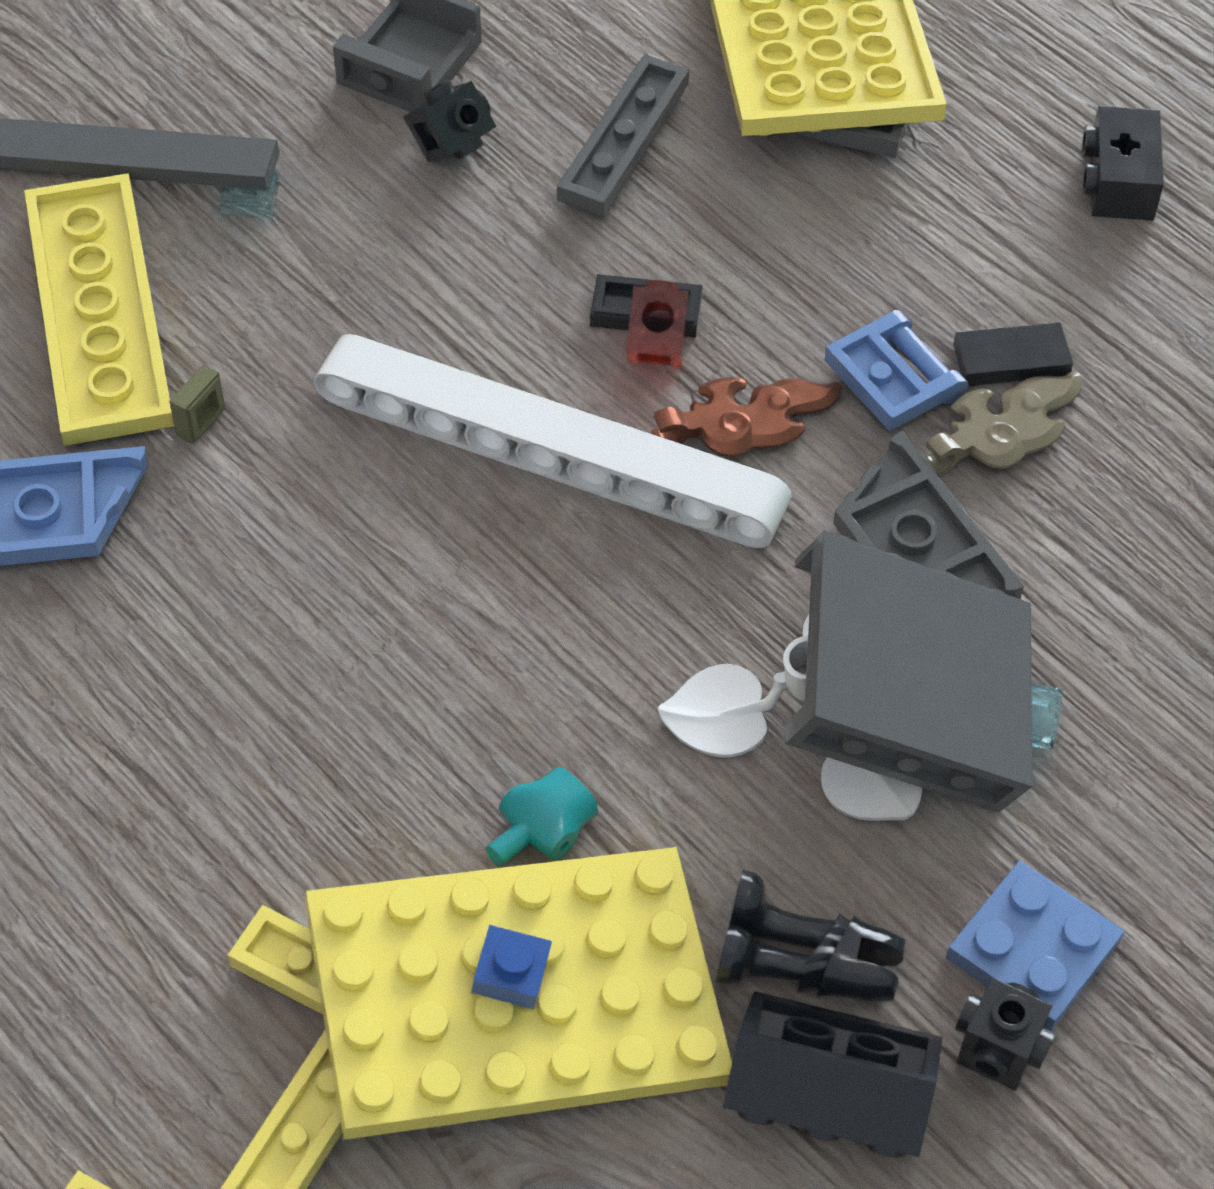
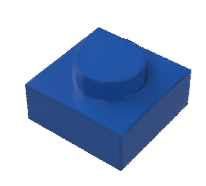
M489 924L471 993L535 1009L552 941Z

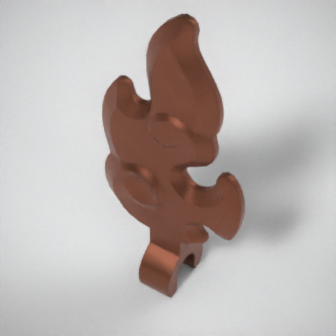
M737 377L714 379L702 384L698 390V393L706 397L708 402L700 403L693 401L690 411L681 412L673 407L655 411L653 417L658 428L651 430V434L679 444H683L687 439L700 436L704 444L711 451L728 457L743 455L752 448L783 446L798 439L806 429L803 423H794L790 417L796 414L820 412L831 407L839 399L842 385L838 382L820 384L798 378L782 379L771 385L755 387L751 393L750 402L747 405H741L735 402L734 396L738 391L746 388L747 382L744 379Z

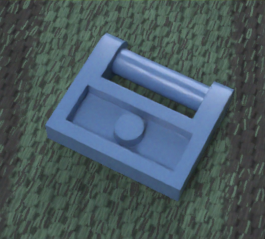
M898 310L826 346L824 361L889 432L942 403L944 405L953 404L965 394L969 386L968 382L957 370L949 371L912 332V323ZM890 345H896L930 382L925 383Z

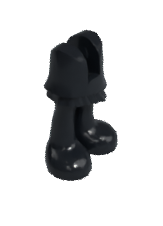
M742 870L715 982L734 984L748 977H768L799 981L798 993L818 990L816 997L839 996L864 1001L892 1002L895 998L899 980L894 972L885 967L896 966L903 961L906 940L886 929L866 923L856 916L849 920L839 913L836 920L798 915L772 906L766 901L763 879L757 873ZM754 938L815 949V951L811 955L796 953L761 944Z

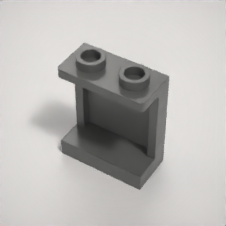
M390 0L386 8L359 40L343 34L333 45L336 82L408 112L415 110L426 103L423 94L446 80L452 81L482 43L480 7L467 0Z

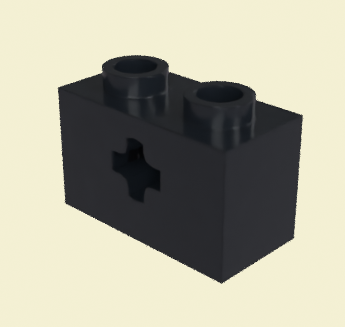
M1098 105L1094 126H1085L1082 139V157H1090V163H1086L1084 169L1083 194L1091 195L1092 216L1154 221L1164 186L1160 110Z

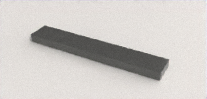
M0 118V168L101 177L129 173L130 179L268 190L280 154L278 142L274 139Z

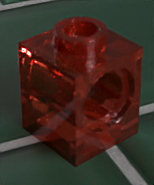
M662 280L648 281L646 287H633L626 346L628 362L682 367L689 309L688 291H680L678 284ZM654 311H664L672 316L674 322L668 330L656 333L644 326V320Z

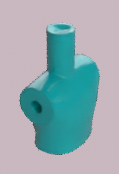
M559 766L535 781L518 784L506 793L499 804L500 813L512 827L487 845L485 848L486 853L491 861L499 867L528 845L533 846L553 861L559 860L574 846L582 827L598 815L597 802L591 792L573 774Z

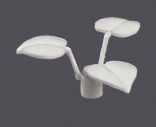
M809 614L803 625V637L793 640L786 647L783 654L785 672L774 675V685L767 697L762 699L761 684L757 677L749 670L733 664L715 665L692 676L669 700L658 707V713L664 725L682 743L709 756L731 758L746 754L758 747L767 735V725L762 712L768 711L775 706L784 689H788L795 698L805 701ZM828 757L821 771V785L825 797L836 810L848 817L866 821L906 820L916 813L921 802L922 787Z

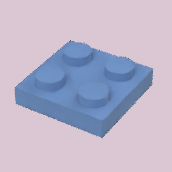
M1019 860L949 946L946 958L987 987L993 977L1006 984L1018 983L1033 990L1041 1000L1053 1005L1045 1028L1052 1031L1119 945L1125 930Z

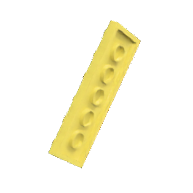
M129 173L24 190L60 433L64 446L174 427L169 403V390Z

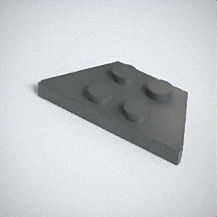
M903 431L896 433L890 440L888 451L877 464L872 463L861 477L860 486L855 491L849 492L835 510L833 524L841 535L861 544L887 553L898 554L904 559L939 571L949 572L958 578L987 588L998 589L1007 595L1021 599L1024 586L906 434Z

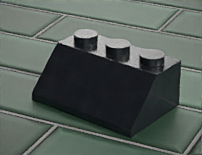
M754 991L738 1034L723 1108L737 1111L739 1117L755 1124L769 1125L777 1121L801 1127V1130L806 1135L818 1140L836 1141L839 1138L864 1143L869 1150L882 1156L898 1158L908 1154L919 1157L937 1083L942 1037Z

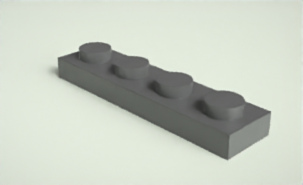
M644 54L557 185V201L604 217L689 85L690 69Z

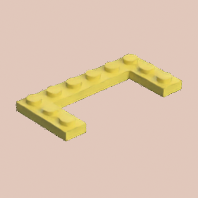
M262 905L228 953L230 967L323 1015L309 928ZM326 1029L220 1189H307L342 1134ZM78 1170L65 1189L111 1188Z

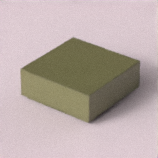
M204 364L169 401L176 436L191 444L225 410L219 372Z

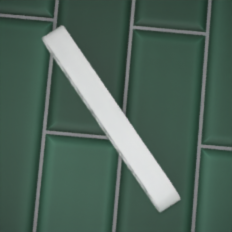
M352 334L342 335L314 378V386L318 393L336 406L744 546L764 548L770 545L792 498L791 490L778 477L361 336Z

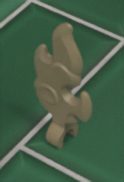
M1073 371L1065 376H1037L1020 382L1015 389L1007 390L1002 394L1000 400L1001 414H992L987 410L986 404L993 397V391L990 389H977L962 395L952 404L950 410L956 415L963 416L964 421H953L950 427L953 434L939 433L929 439L926 447L933 454L926 456L924 459L938 477L948 473L961 459L969 455L992 468L1004 469L1018 464L1024 455L1043 450L1060 437L1064 430L1065 422L1062 419L1050 420L1046 414L1070 404L1077 397L1081 388L1080 374Z

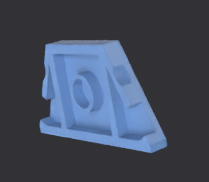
M145 446L0 460V566L99 556L148 468Z

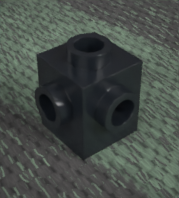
M446 80L434 86L423 94L426 103L403 116L427 162L449 157L454 153L459 159L474 152L484 145L481 136L496 127L490 115L491 108L487 98L480 90L476 89L472 81L453 87L451 81Z
M992 977L982 999L970 994L957 1021L955 1030L965 1034L956 1063L1016 1091L1028 1065L1040 1070L1050 1049L1055 1033L1045 1029L1053 1005L1041 1000L1033 990L1018 983L1006 984Z

